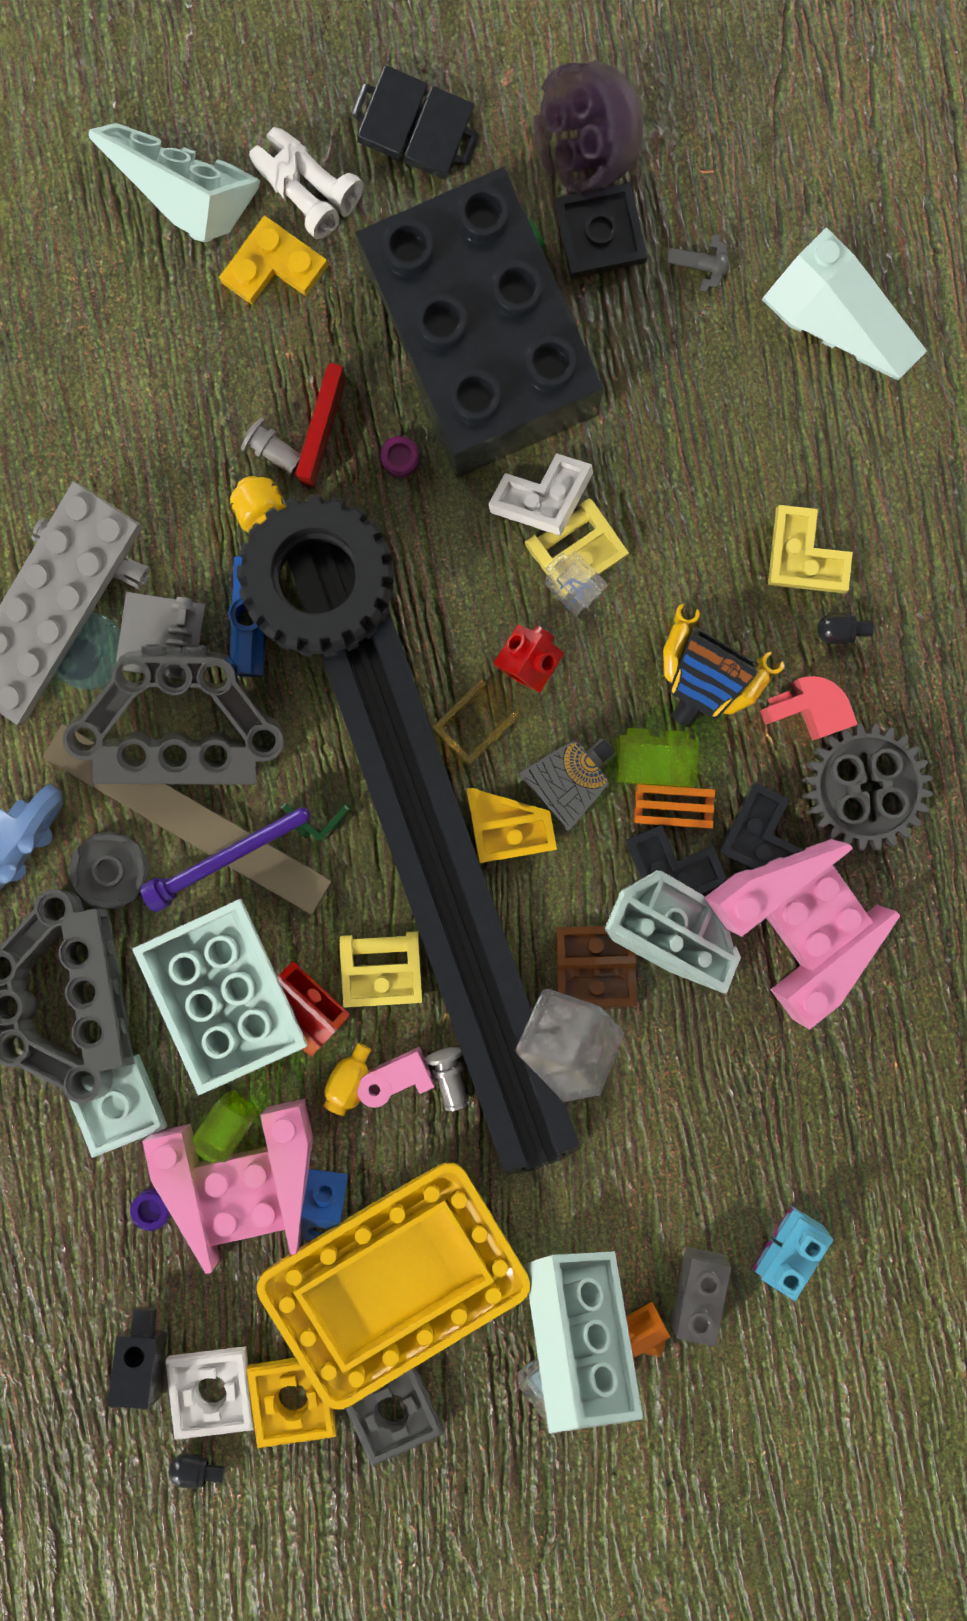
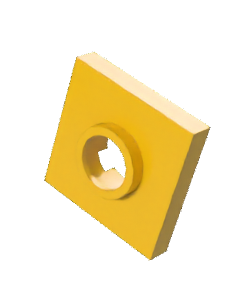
M296 1358L248 1364L246 1370L257 1448L336 1437L337 1427L334 1409L328 1407L321 1400ZM298 1384L306 1390L305 1394L308 1400L302 1408L291 1410L281 1403L279 1392L281 1388L287 1386L297 1387Z

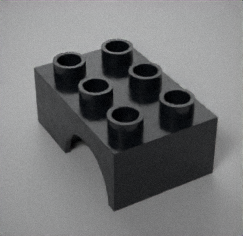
M501 167L355 232L363 272L368 283L372 282L391 318L411 367L421 401L456 478L597 416L604 386L505 167Z

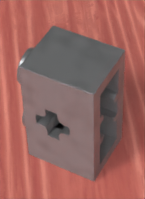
M685 1247L670 1322L676 1339L716 1346L731 1272V1265L724 1254Z

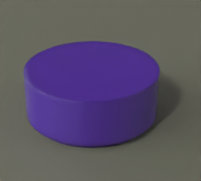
M156 1188L142 1191L133 1200L130 1208L131 1218L135 1225L146 1231L161 1228L171 1216Z

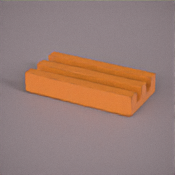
M636 784L633 823L713 829L712 815L714 813L713 800L715 798V790ZM644 793L705 797L704 804H690L643 799ZM643 808L703 812L704 816L703 820L642 816Z

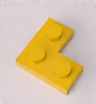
M264 215L219 276V279L223 285L253 305L274 275H277L300 293L307 296L329 265L327 259Z

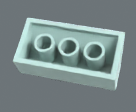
M615 1251L550 1255L524 1264L530 1280L529 1299L549 1433L643 1419Z

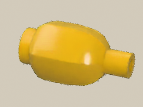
M357 1043L351 1057L343 1058L335 1066L324 1088L326 1101L323 1106L327 1110L345 1116L347 1109H353L359 1104L360 1099L357 1091L360 1080L369 1073L365 1062L372 1050L371 1048Z

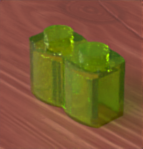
M627 728V735H619L617 737L615 783L685 788L696 787L699 740L689 739L690 732L671 730L666 731V737L650 736V729Z

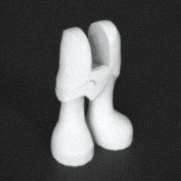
M273 127L267 133V138L278 154L273 158L263 148L256 145L249 153L250 159L259 173L270 182L275 192H279L285 201L288 196L306 216V230L315 239L324 238L338 226V212L343 217H346L355 208L364 190V183L358 176L351 173H346L338 179L331 176L308 154L307 148L286 131ZM300 174L303 177H305L330 202V204L318 200L304 186H302V184L300 183Z

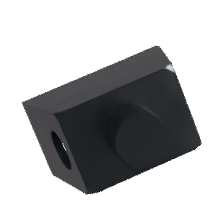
M133 1308L131 1329H127L117 1336L107 1407L149 1409L163 1395L167 1331L155 1330L156 1308ZM137 1347L142 1349L144 1357L139 1354Z

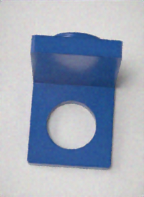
M309 1170L301 1214L302 1239L313 1240L322 1234L311 1228L321 1227L329 1230L340 1225L348 1174Z

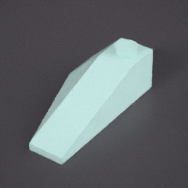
M827 227L796 257L762 299L789 327L799 332L804 330L822 339L823 344L831 348L836 346L856 356L857 361L896 380H899L927 352L856 256Z

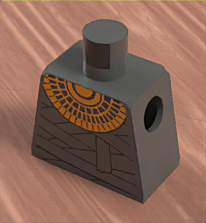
M600 738L586 751L573 740L520 772L519 776L564 829L569 831L610 783L609 779L600 769L617 755L603 738Z

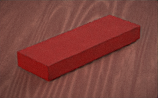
M327 364L295 473L301 485L311 488L315 487L346 382L344 368L337 364Z

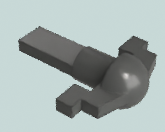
M712 235L710 247L717 248L716 256L670 248L667 263L712 272L711 278H703L700 291L708 292L709 286L718 287L723 275L729 269L727 243L719 242L720 235Z

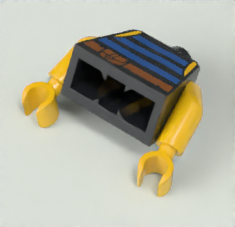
M681 604L676 610L674 616L675 625L672 626L663 649L664 676L671 683L669 692L680 699L671 717L681 725L691 728L700 712L717 719L722 713L731 715L754 704L769 684L770 677L783 670L784 663L781 661L772 670L766 663L767 658L772 652L762 655L758 658L757 662L695 626L700 615L698 609L693 619H684L681 616L684 604Z

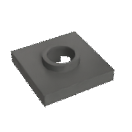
M417 1367L412 1368L350 1407L345 1408L371 1467L444 1434V1427ZM393 1394L402 1397L403 1402L407 1406L404 1416L395 1421L382 1417L378 1408L381 1400L392 1397Z

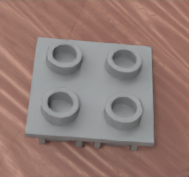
M126 592L116 662L126 652L142 651V645L145 644L166 645V651H183V646L199 645L205 604L192 602V599L185 597L170 599ZM128 664L123 667V671L144 674L143 669L136 664ZM169 665L163 671L165 677L184 680L186 678L184 669L179 665Z

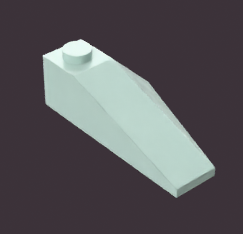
M114 123L89 129V138L174 225L188 232L190 237L197 241L209 242L213 238L230 233L259 188V179L221 160L215 161V166L195 159L196 151L185 147L181 150L163 148L159 138L121 124Z

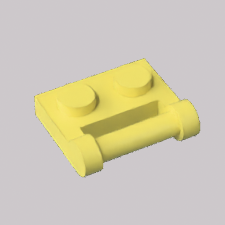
M590 498L579 504L580 509L571 515L561 536L546 531L538 538L534 535L525 541L527 549L542 567L563 599H566L575 592L574 590L572 592L569 591L572 589L569 584L561 592L559 591L570 579L586 585L629 554ZM589 522L594 527L592 532L554 558L549 555L547 549L585 523ZM574 582L572 583L577 590L582 587Z
M418 931L407 932L406 936L353 939L352 935L340 936L343 1008L423 1002ZM407 952L408 963L354 966V955Z

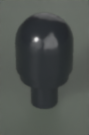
M850 613L826 614L817 625L818 636L828 644H849V642H855L856 637H872L874 632L873 621H857L856 615H850Z
M180 1454L170 1463L168 1475L171 1482L177 1487L198 1489L204 1488L206 1482L223 1483L225 1466L209 1465V1458H204L203 1455Z

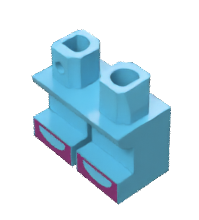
M790 1206L773 1233V1237L783 1243V1245L770 1238L752 1269L762 1276V1281L796 1301L834 1239L822 1224L795 1207Z

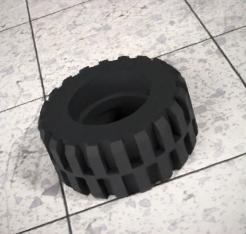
M309 495V501L300 503L297 497L285 500L287 507L279 511L274 506L266 511L264 514L267 519L261 525L255 522L248 531L251 539L248 543H242L239 552L242 558L241 565L237 566V579L241 585L239 593L242 602L248 610V614L269 639L277 642L280 647L290 652L291 650L298 651L301 655L314 657V654H324L325 657L336 656L337 651L346 648L348 651L359 647L358 642L365 637L370 639L377 632L376 627L379 622L385 621L389 613V604L393 600L395 591V574L388 543L384 541L382 532L376 523H371L367 519L366 513L355 506L351 509L346 506L344 500L335 497L332 498L331 502L323 501L321 495ZM323 542L336 545L347 553L355 568V584L351 595L339 607L325 613L308 614L294 608L285 599L280 587V571L286 559L298 548L307 544Z

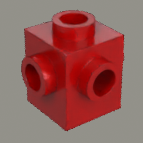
M517 624L493 664L514 681L540 693L565 653L553 644L555 637L545 629L535 626L533 630Z

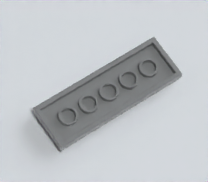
M74 481L0 604V714L16 725H24L143 528L141 524L80 483Z

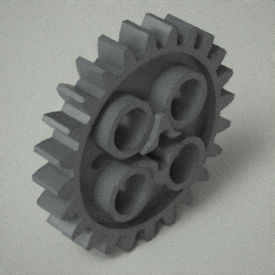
M877 723L869 726L867 734L863 725L857 724L853 727V736L847 729L838 731L840 741L832 736L826 737L824 740L828 750L819 747L813 751L820 761L806 763V766L814 772V776L802 779V782L812 785V791L803 794V798L814 799L815 805L811 806L807 813H819L821 815L815 824L816 828L829 825L830 828L826 836L828 839H833L839 834H842L840 842L851 844L853 839H855L856 850H864L868 840L872 850H881L882 838L888 846L897 845L895 833L902 838L910 837V832L906 825L920 826L922 823L915 816L916 812L929 811V808L921 803V798L933 796V792L923 789V783L929 782L933 777L921 775L920 769L925 767L928 761H916L914 759V756L920 750L919 746L906 749L907 735L893 740V727L886 728L880 735ZM860 753H864L866 756L864 766L859 757ZM881 754L886 756L891 763V769L886 776L881 774L876 767V760ZM841 760L849 762L852 766L853 774L848 781H844L838 776L837 766ZM873 782L874 790L862 792L860 784ZM887 793L892 794L897 801V807L892 814L886 813L882 807V799ZM849 798L854 800L859 808L858 814L853 820L848 819L843 813V805ZM870 808L875 815L873 822L869 820Z

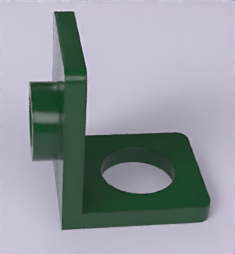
M286 802L280 806L288 814L296 810ZM347 804L344 805L321 832L309 821L295 828V830L305 839L311 834L319 842H324L350 814L353 808Z

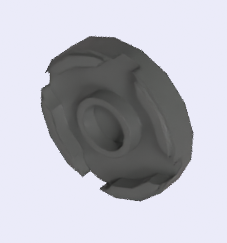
M116 832L98 833L87 838L74 851L69 866L70 882L75 892H78L79 896L88 905L106 910L123 908L137 900L141 895V885L148 882L150 874L148 858L141 845L131 837Z

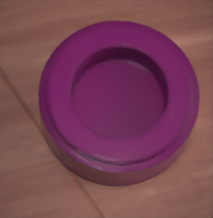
M395 436L384 443L380 452L383 468L393 477L404 478L410 476L419 465L418 448L407 437Z

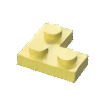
M779 505L775 513L768 585L845 594L849 591L853 552L814 548L818 509Z

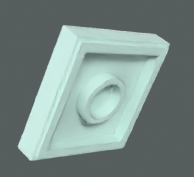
M139 1054L133 1056L135 1064L112 1069L113 1085L105 1096L87 1103H75L69 1100L92 1158L163 1130L168 1126ZM88 1074L82 1077L83 1087L91 1091L94 1087L93 1076Z

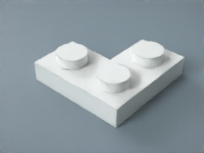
M556 453L540 484L505 473L488 504L490 512L561 536L593 474L592 464Z

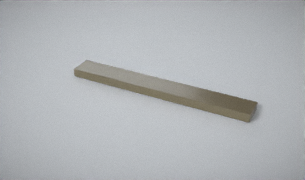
M61 724L42 756L210 856L252 834L168 784H93L92 760L76 759L64 748L63 734L68 727L66 724ZM75 731L77 740L82 744L90 745L95 743V741ZM269 843L227 865L311 915L314 914L332 883V880Z

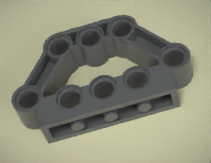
M145 644L142 645V651L126 652L116 662L112 670V678L84 714H79L72 719L63 734L64 748L71 756L81 760H92L93 784L256 785V761L274 759L280 754L284 744L281 725L273 717L266 716L236 676V669L232 660L223 653L207 652V646L185 645L183 646V651H166V645ZM128 664L140 666L145 674L144 680L137 683L128 681L123 674V667ZM169 665H179L184 669L186 678L181 683H171L165 678L163 671ZM217 665L226 671L227 678L222 683L213 684L207 681L204 671L210 666ZM147 687H159L163 692L170 695L182 694L188 688H201L202 691L211 695L244 740H231L228 736L219 732L209 733L202 739H190L186 734L177 731L168 733L162 739H151L148 735L139 731L129 732L122 739H108L106 734L135 696L146 690ZM78 728H89L94 732L96 742L90 745L82 744L77 740L75 731ZM259 730H269L275 736V740L268 746H259L254 742L253 735ZM130 744H137L145 750L146 757L138 761L131 760L125 754L124 748ZM173 744L180 745L185 749L187 755L180 761H174L166 756L165 748ZM211 745H220L226 750L227 755L221 761H212L205 755V750Z
M49 889L37 897L34 903V910L0 946V1064L6 1067L18 1066L63 1090L69 1100L75 1103H87L105 1096L113 1085L112 1069L135 1063L109 909L86 910L83 899L77 893L69 890ZM61 899L65 904L66 910L64 916L58 919L54 914V906ZM62 933L64 941L60 945L58 957L61 964L69 969L70 981L65 988V997L67 1003L75 1009L77 1018L73 1024L71 1036L74 1043L82 1049L83 1058L41 1037V1034L36 1029H33L32 1017L37 1010V1002L35 996L27 990L25 979L28 977L32 966ZM82 942L89 950V956L84 963H81L76 956V950ZM5 958L12 965V971L8 977H5L1 971V964ZM87 982H90L95 988V996L91 1002H88L83 996V987ZM11 997L18 1003V1011L15 1016H12L7 1009V1003ZM93 1021H96L102 1029V1035L98 1041L93 1040L89 1034V1027ZM17 1036L24 1042V1051L21 1056L15 1052L13 1042ZM85 1071L89 1072L94 1079V1087L91 1091L86 1090L81 1082Z

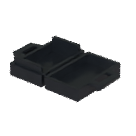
M385 65L377 86L363 84L353 106L351 115L362 123L357 134V142L397 160L404 156V148L408 142L404 163L443 180H447L453 163L469 166L480 138L477 131H473L468 127L474 110V103L435 86H431L428 94V84ZM367 93L373 96L364 115L360 113ZM424 97H426L424 107H421ZM466 135L470 137V141L464 156L461 157L456 154L463 136Z

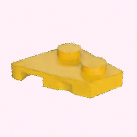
M475 788L467 789L479 863L557 850L549 810L530 806Z

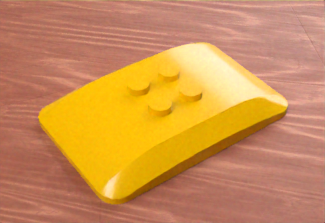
M455 1163L440 1164L340 1222V1225L332 1227L300 1247L296 1254H289L266 1269L261 1274L257 1283V1294L263 1306L321 1400L333 1409L350 1407L518 1305L527 1297L530 1291V1280L525 1268L468 1174L461 1166Z

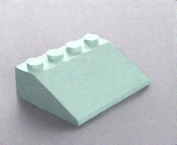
M242 899L132 949L198 1096L308 1046Z

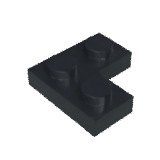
M752 782L718 853L750 869H755L777 858H785L804 851L773 835L790 799L756 782Z
M662 825L624 840L640 880L659 870L700 894L719 887L727 880L713 846L676 860Z

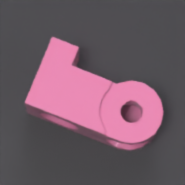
M420 1046L370 1069L369 1073L360 1080L357 1091L362 1103L368 1107H380L387 1103L392 1094L414 1084L419 1094L434 1088L436 1080L432 1075L429 1065L425 1063V1056Z

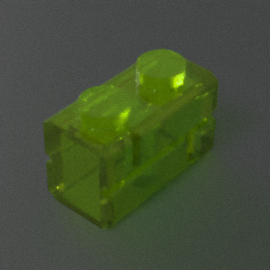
M228 1091L215 1103L205 1118L206 1121L201 1124L192 1138L193 1145L197 1147V1154L211 1163H217V1161L220 1163L226 1162L239 1147L248 1130L260 1115V1107L236 1091Z

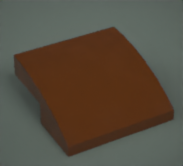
M606 926L556 927L558 1011L637 1008L636 953L612 941L605 929Z

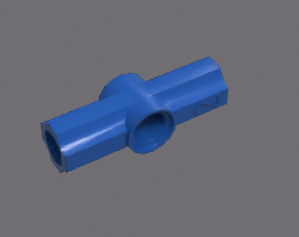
M237 556L234 557L232 604L228 612L231 622L229 658L235 665L236 676L264 677L266 635L256 623L250 626H243L240 622L241 614L247 608L242 602L239 593L241 585L237 579V566L241 565L242 558Z

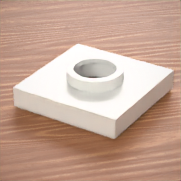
M246 1346L170 1355L165 1361L174 1440L254 1430L246 1370L248 1367ZM217 1376L225 1383L226 1395L220 1401L209 1402L200 1395L199 1383L203 1379H215Z

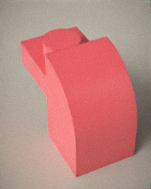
M816 676L803 677L791 682L796 697H792L791 692L787 691L769 698L770 706L760 710L765 725L802 712L812 741L858 724L850 702L843 690L834 682Z

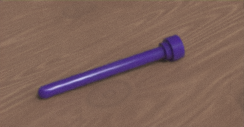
M304 807L298 808L170 879L156 877L144 883L140 888L144 902L153 912H159L170 906L172 899L176 898L177 892L308 822L310 819L309 810Z

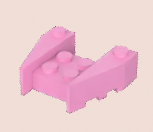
M833 839L805 848V851L769 861L767 862L768 864L736 873L704 898L725 928L741 937L767 918L800 964L797 969L770 990L791 1019L809 1030L842 1004L900 917L897 911L880 905L874 906L866 913L833 866L834 863L853 848L848 843Z
M305 1098L265 1108L260 1115L267 1145L264 1148L199 1162L191 1124L160 1130L150 1134L142 1141L151 1182L206 1274L212 1273L220 1260L217 1247L219 1244L285 1230L290 1255L297 1253L302 1242L301 1214L313 1143V1133Z

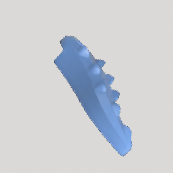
M50 783L44 786L29 803L24 800H18L9 813L0 809V890L8 882L18 881L24 877L26 873L24 863L35 847H44L52 841L53 836L49 827L63 806L62 791Z

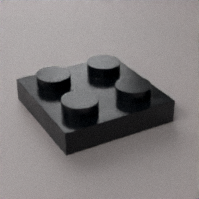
M631 182L555 198L554 207L570 279L646 263L647 254Z

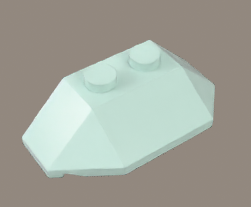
M659 870L654 871L620 892L605 928L612 941L673 974L721 993H727L741 959L737 947L733 946L730 931L725 928L704 899L705 896Z

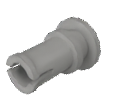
M261 417L247 431L241 445V450L245 452L250 447L255 450L254 454L260 458L263 455L291 476L297 469L301 453H298L276 437L277 432L272 428L269 431L265 429L266 419Z
M460 1047L440 1049L429 1054L424 1059L427 1065H434L435 1067L432 1070V1075L438 1079L446 1111L459 1110L470 1103L461 1076V1071L464 1068L462 1063L457 1061V1058L463 1055Z

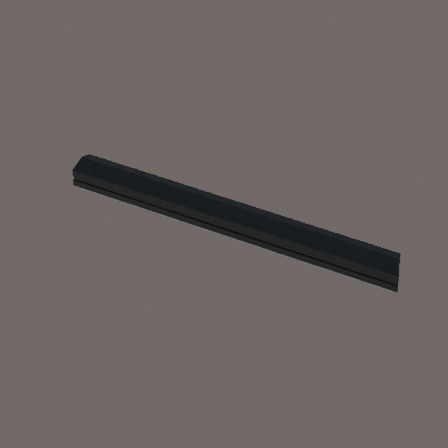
M323 542L311 543L298 548L287 558L306 613L320 614L329 612L343 604L351 595L355 584V568L350 557L340 547ZM389 611L385 621H380L377 625V632L370 639L365 637L358 642L359 647L348 651L347 648L337 651L336 656L325 657L324 654H321L504 1172L506 1175L530 1172L542 1166L563 1160L581 1149Z

